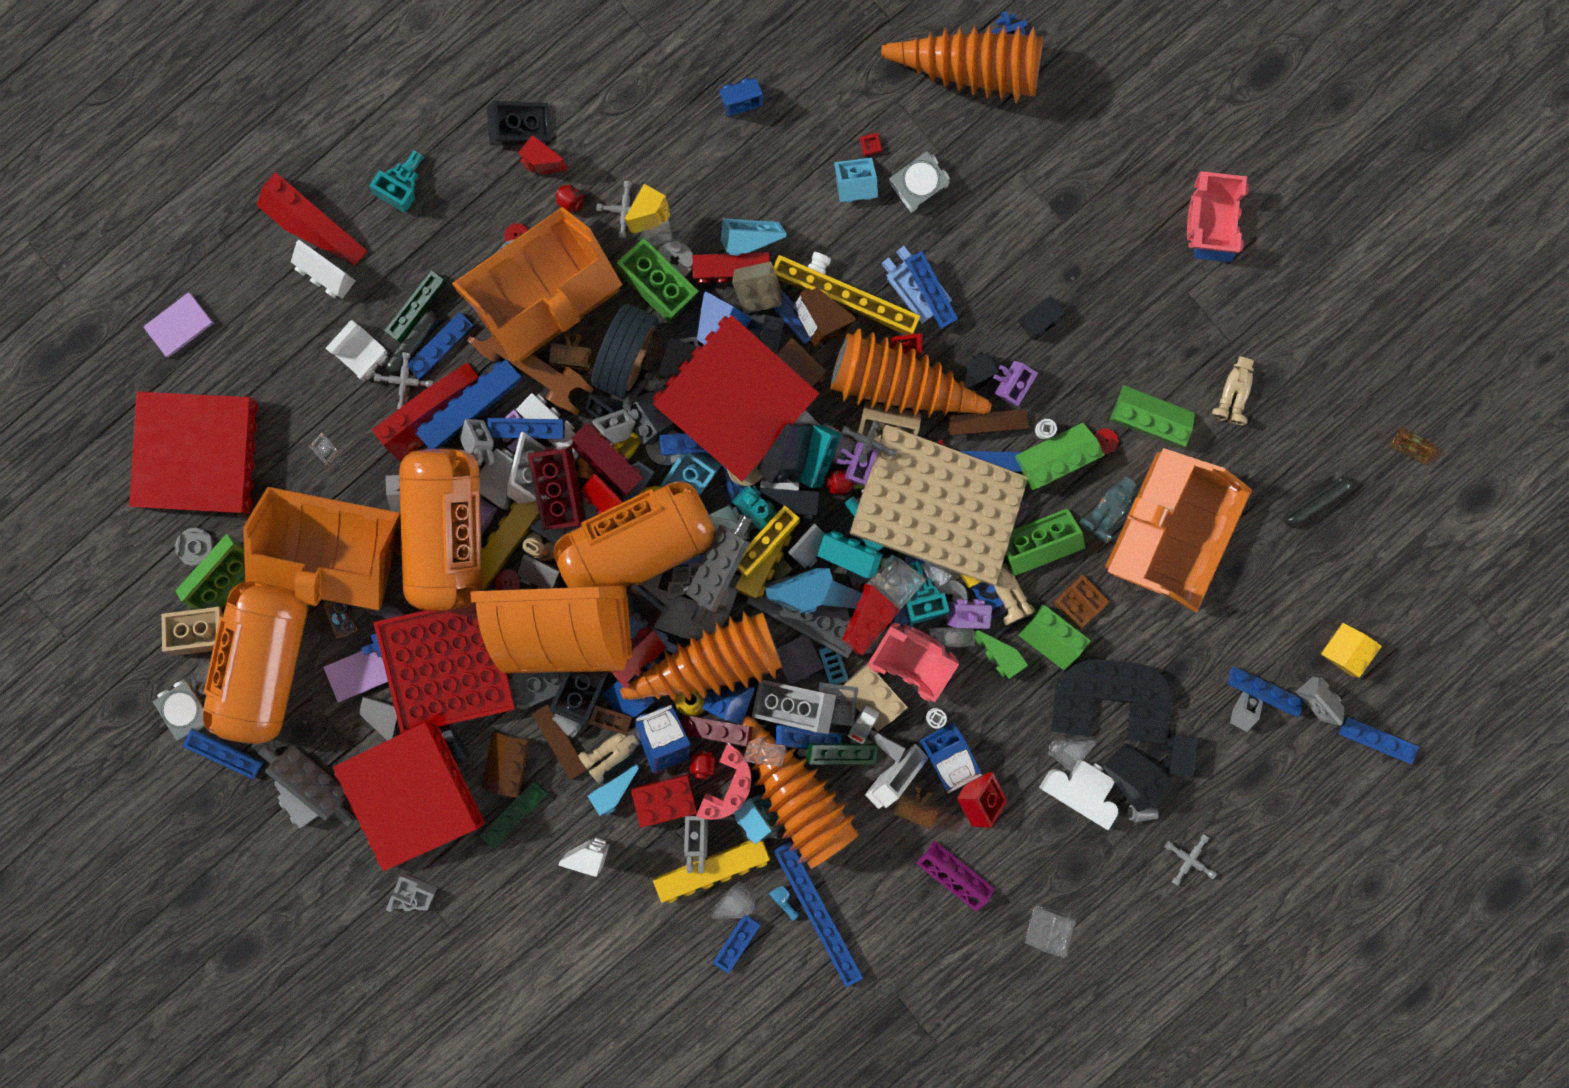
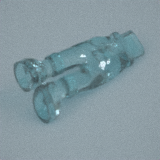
M1125 476L1121 482L1118 481L1103 496L1096 509L1091 513L1092 516L1082 517L1079 523L1089 532H1093L1098 521L1102 519L1103 515L1110 508L1111 510L1102 521V524L1093 533L1100 540L1109 543L1112 538L1109 528L1111 529L1114 526V523L1127 509L1137 484Z

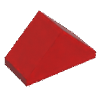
M922 334L891 337V349L898 343H901L902 353L907 354L910 349L914 348L916 357L921 356Z

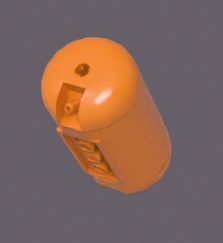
M425 449L410 452L402 460L399 470L404 596L409 604L423 610L444 611L454 608H467L474 604L471 602V592L482 591L480 478L478 462L471 453L458 449Z
M676 481L655 491L650 489L582 522V527L558 539L554 546L553 554L568 588L627 586V590H629L634 584L639 585L698 556V554L706 552L712 546L716 532L711 518L694 487L687 482Z
M243 582L236 585L230 591L224 616H220L204 688L206 699L202 712V721L205 728L220 738L242 743L261 744L273 740L280 733L308 612V605L300 603L295 598V591L259 582Z

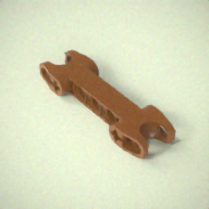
M492 334L486 341H479L471 336L467 340L480 354L494 364L503 357L550 389L545 398L559 408L577 416L581 411L571 403L572 393L579 389L585 390L588 393H594L595 391L578 373L566 366L561 374L533 354L518 364L512 363Z

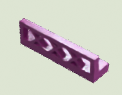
M935 840L930 844L926 853L916 862L918 866L974 911L979 910L989 901L995 889ZM928 859L934 866H929L924 861ZM940 872L946 873L949 878H944L940 875ZM955 884L962 886L964 890H959L955 887ZM970 897H975L980 902L975 903Z

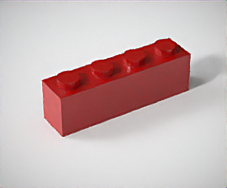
M769 252L740 253L738 256L730 254L692 255L693 279L698 284H709V281L725 284L728 283V280H733L735 269L771 262Z

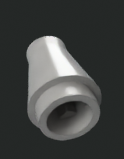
M555 714L552 718L567 736L574 737L582 726L558 714Z
M1130 805L1128 807V818L1135 823L1157 819L1158 809L1151 807L1137 812L1133 805Z

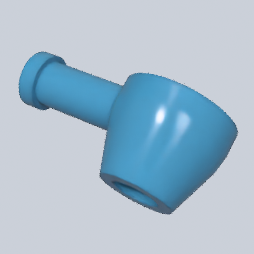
M783 886L773 889L769 893V896L790 916L792 921L798 917L799 913L787 903L790 893Z

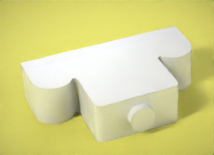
M914 744L903 753L899 763L895 761L893 766L877 778L865 795L878 809L882 806L887 808L899 799L929 757Z
M1079 759L1068 777L1059 769L1050 770L1039 787L1109 830L1117 817V806L1110 800L1105 799L1115 782L1111 777L1103 773L1104 768L1095 763L1091 766Z

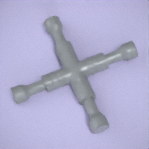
M624 181L625 191L622 197V206H604L599 203L596 206V211L606 210L611 213H621V231L618 237L621 239H626L625 230L627 223L624 218L631 208L629 206V189L632 182Z
M403 352L402 354L403 366H401L400 377L391 375L387 377L380 374H375L374 381L377 382L389 381V383L400 384V401L397 409L405 405L407 385L417 387L421 385L427 388L433 385L431 380L419 381V379L408 378V360L411 354L408 352Z
M1203 834L1201 841L1190 854L1176 848L1173 843L1167 841L1164 847L1174 851L1178 857L1185 861L1177 877L1172 880L1174 884L1179 886L1181 878L1184 874H1187L1191 866L1205 872L1211 879L1216 877V872L1207 869L1203 863L1196 859L1202 851L1201 848L1210 838Z

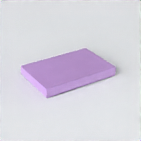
M188 292L143 327L163 354L169 358L214 323L194 296Z
M360 651L324 667L338 702L388 682L383 659L379 657L377 651L368 655H364L363 651Z

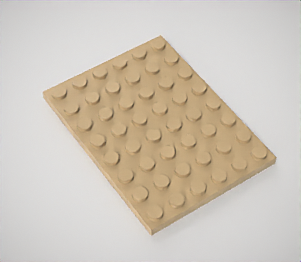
M885 425L879 442L889 449L897 450L895 457H891L888 453L878 450L867 484L864 487L850 534L995 586L1026 487L1027 477Z

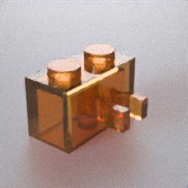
M567 332L565 335L567 345L551 343L549 363L552 366H567L569 368L590 370L592 351L590 348L578 347L581 341V334L576 335L573 346H571L572 342L570 341L571 334Z
M920 787L916 789L915 799L902 794L897 801L894 814L931 829L938 811L936 808L925 804V802L932 793L927 791L926 796L922 798L921 802L919 801L921 797Z

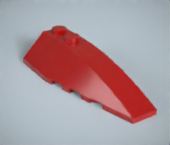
M276 172L263 185L257 206L287 232L355 266L368 252Z
M468 362L386 418L372 429L373 433L383 446L401 462L407 454L416 451L425 444L416 434L419 431L418 428L423 423L432 421L434 414L439 410L444 411L449 407L448 403L452 399L461 397L464 394L463 391L468 386H473L479 376Z

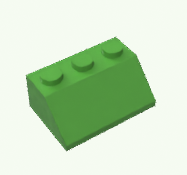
M1041 605L1018 634L1019 637L1062 670H1065L1078 658L1090 642L1087 637L1045 605Z

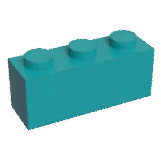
M813 425L805 469L798 480L810 488L823 486L841 438V434L825 425Z
M832 531L831 533L824 534L817 556L868 579L876 576L883 554L878 553L874 547L862 546L858 540L844 538L842 533Z

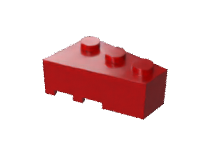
M865 584L862 596L857 602V608L842 638V641L850 649L860 655L864 654L899 613V610L873 585Z
M650 626L641 628L636 633L637 635L631 639L632 658L627 660L625 669L623 671H611L625 689L629 686L627 682L634 675L638 677L642 673L640 669L647 662L651 664L667 648Z

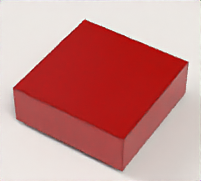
M878 133L859 137L864 157L882 153Z

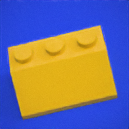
M644 184L624 218L630 232L633 234L659 227L662 222L665 223L670 216L666 196Z

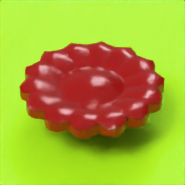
M521 223L509 225L505 229L504 241L517 239L528 231L527 227Z
M1102 428L1094 434L1104 454H1110V452H1114L1115 448L1118 447V436L1113 430L1110 431L1109 428Z
M504 569L495 577L496 581L494 583L497 590H518L520 588V577L512 569Z

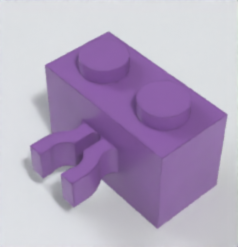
M1014 361L1009 370L1000 365L999 369L1003 371L1005 377L994 375V379L1001 381L994 394L1010 404L1019 406L1038 373L1025 364Z
M858 442L853 455L845 449L840 451V453H844L846 457L850 458V461L838 459L836 463L841 465L848 464L845 479L863 486L867 484L878 450L871 447L869 454H867L866 462L862 464L858 459L863 453L864 443Z
M956 599V602L949 601L948 607L950 612L947 615V625L954 628L990 629L992 606L986 604L985 600L974 599L973 602H968L967 599Z

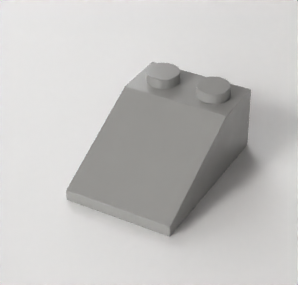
M1312 677L1296 693L1320 721L1340 726L1343 724L1344 706L1340 703L1342 701L1341 698L1328 689L1329 685L1323 678Z

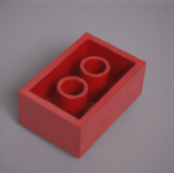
M689 773L636 786L631 789L640 828L697 814L698 812Z

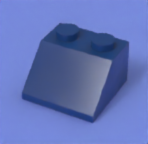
M751 78L744 79L736 85L728 84L719 90L727 117L763 106V94L756 78L752 80Z
M634 675L627 683L637 678V676ZM619 681L603 693V696L615 711L632 716V719L656 701L654 697L624 700L620 692L623 686Z
M740 681L735 683L734 692L727 685L721 686L720 696L711 689L708 691L702 709L724 720L742 725L755 688L749 685L746 688Z

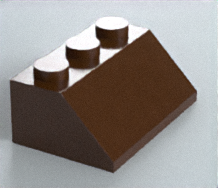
M492 732L482 784L483 789L515 798L520 795L531 738Z

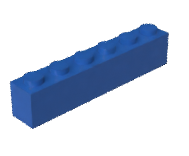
M507 360L497 362L489 374L484 373L478 378V383L474 386H468L463 391L464 394L461 397L452 399L448 403L449 407L444 411L439 410L434 414L432 421L429 423L425 422L418 428L419 431L416 434L429 449H440L462 431L465 419L475 420L522 381L521 376Z

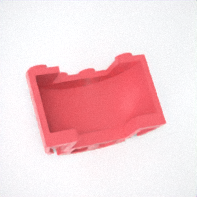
M1203 171L1199 173L1194 188H1197V190L1191 195L1187 219V240L1191 241L1188 245L1190 248L1239 253L1243 250L1244 240H1241L1242 233H1240L1238 219H1240L1242 209L1239 208L1240 200L1248 194L1249 184L1246 183L1247 176Z
M893 623L867 665L876 673L881 672L885 674L887 670L894 676H901L906 683L918 686V693L924 700L936 702L959 665L958 660L951 652L947 654L944 649L945 646L928 634L906 624L903 627H899V623Z
M727 743L720 759L721 763L737 769L724 800L706 792L696 817L710 820L721 819L737 811L745 802L750 791L752 771L749 759L739 745Z

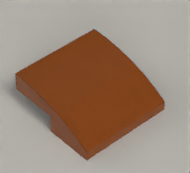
M1082 574L1053 603L1081 630L1109 601Z

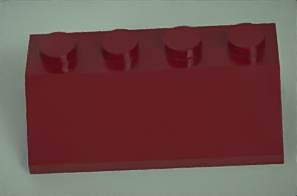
M587 422L571 437L568 444L572 445L576 453L623 498L643 479L640 476L642 473L636 466H631L627 462L628 458L622 452L618 453L613 448L614 444L609 439H604L599 434L600 431L593 423L590 425Z
M572 445L528 454L542 530L579 526L582 522L586 521Z

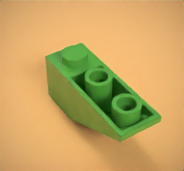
M974 630L976 634L974 639L980 646L984 645L987 650L985 652L986 656L991 662L993 660L998 665L996 669L1002 677L1006 676V678L1010 679L1028 666L1017 649L979 630Z

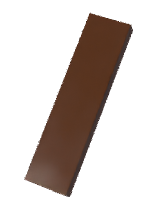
M547 704L531 715L571 780L588 769L580 760L579 754L569 737L552 720L555 713L549 711L550 705Z

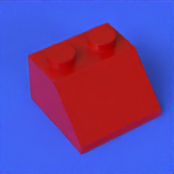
M533 135L518 152L521 157L520 161L524 164L523 166L531 173L535 171L541 175L566 172L568 169L563 158Z
M594 474L581 490L584 494L582 498L589 505L593 503L597 507L595 510L597 514L625 502L597 474Z
M989 772L966 784L957 797L972 827L991 828L1007 802L993 772Z

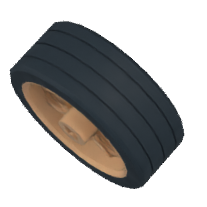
M625 304L620 308L605 335L594 365L591 381L595 388L621 399L626 398L631 393L643 370L641 366L652 334L658 328L659 320L656 315L630 304Z

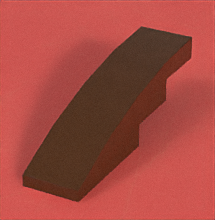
M1027 410L989 412L984 415L976 413L948 416L950 436L1028 429Z
M596 704L587 723L626 735L632 716Z

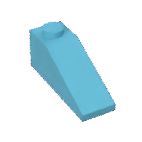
M639 763L588 795L599 816L604 813L607 816L616 810L615 806L640 768Z

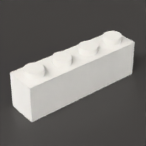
M532 393L516 409L524 418L559 419L558 417L561 415L553 407L549 409L545 405L547 401L539 394L535 396ZM566 420L565 438L547 440L556 448L570 446L568 441L575 435L572 431L574 427ZM573 449L574 460L576 463L580 456Z

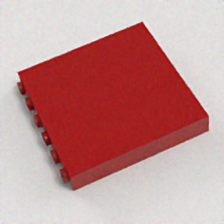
M729 315L728 317L723 316L717 323L719 328L715 332L712 330L704 338L706 343L702 347L698 345L691 353L693 355L692 359L689 362L685 360L678 368L680 370L679 374L676 377L672 375L665 383L667 385L663 392L659 390L652 398L655 401L652 404L743 482L766 455L787 423L793 424L819 393L737 319Z
M137 392L129 507L249 514V510L252 507V499L250 498L251 490L253 489L252 471L255 467L253 452L256 449L254 433L257 431V423L255 422V416L258 412L257 399L237 396Z
M434 718L333 766L335 776L339 780L343 792L352 806V811L356 815L360 827L368 839L369 846L372 848L377 862L383 871L468 834L485 824Z

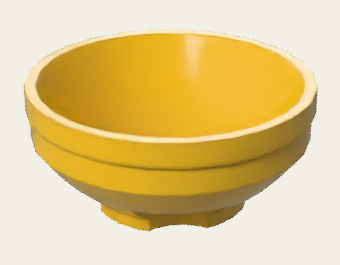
M692 692L697 698L694 705L686 703L684 694H677L674 701L677 709L682 714L688 716L701 714L704 711L702 708L705 699L699 692Z

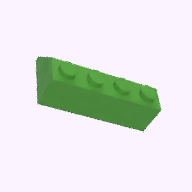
M645 238L616 264V272L669 324L686 309L699 292Z
M1123 385L1109 421L1181 449L1186 447L1193 430L1195 413Z
M1081 423L1015 455V458L1023 475L1028 479L1027 483L1030 489L1034 490L1104 456V453L1096 437L1084 423Z
M1067 508L1013 529L1005 553V560L1013 576L1085 549L1083 533Z
M226 534L177 588L176 593L181 602L195 610L213 607L222 608L227 602L230 591L236 585L245 582L244 544Z

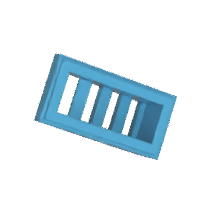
M827 647L819 649L830 686L848 681L841 655L836 653V655L825 658L824 654L833 651ZM838 658L839 662L827 665V661ZM839 665H840V667H841V669H839V670H836V671H833V672H830V671H829L830 668H833V667H836V666H839ZM839 673L843 674L842 677L832 680L831 676Z

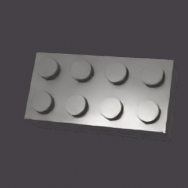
M762 680V684L760 682L758 684L752 717L829 734L836 695Z

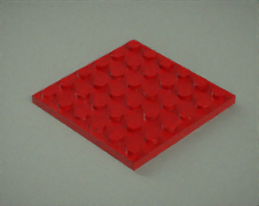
M476 603L467 608H454L444 611L423 610L373 622L401 734L433 718L438 726H443L515 709L508 675L501 672L495 665L484 644L477 617Z

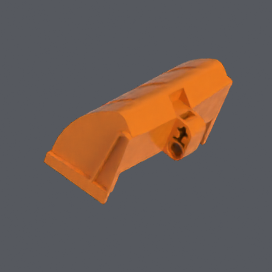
M563 207L452 283L457 292L476 311L508 359L515 364L520 363L563 331L565 332L577 324L584 316L617 294L619 287L622 286L621 281L591 229Z
M1163 448L1161 452L1156 453L1140 491L1129 511L1126 522L1105 566L1108 570L1107 572L1162 594L1186 609L1197 613L1252 489L1226 468Z
M267 487L243 527L245 582H259L295 591V598L302 604L317 606L320 600H326L379 611L388 583L395 531L400 522V513Z
M627 586L471 592V602L476 603L477 617L484 644L491 659L503 673L623 671L627 660L632 658Z

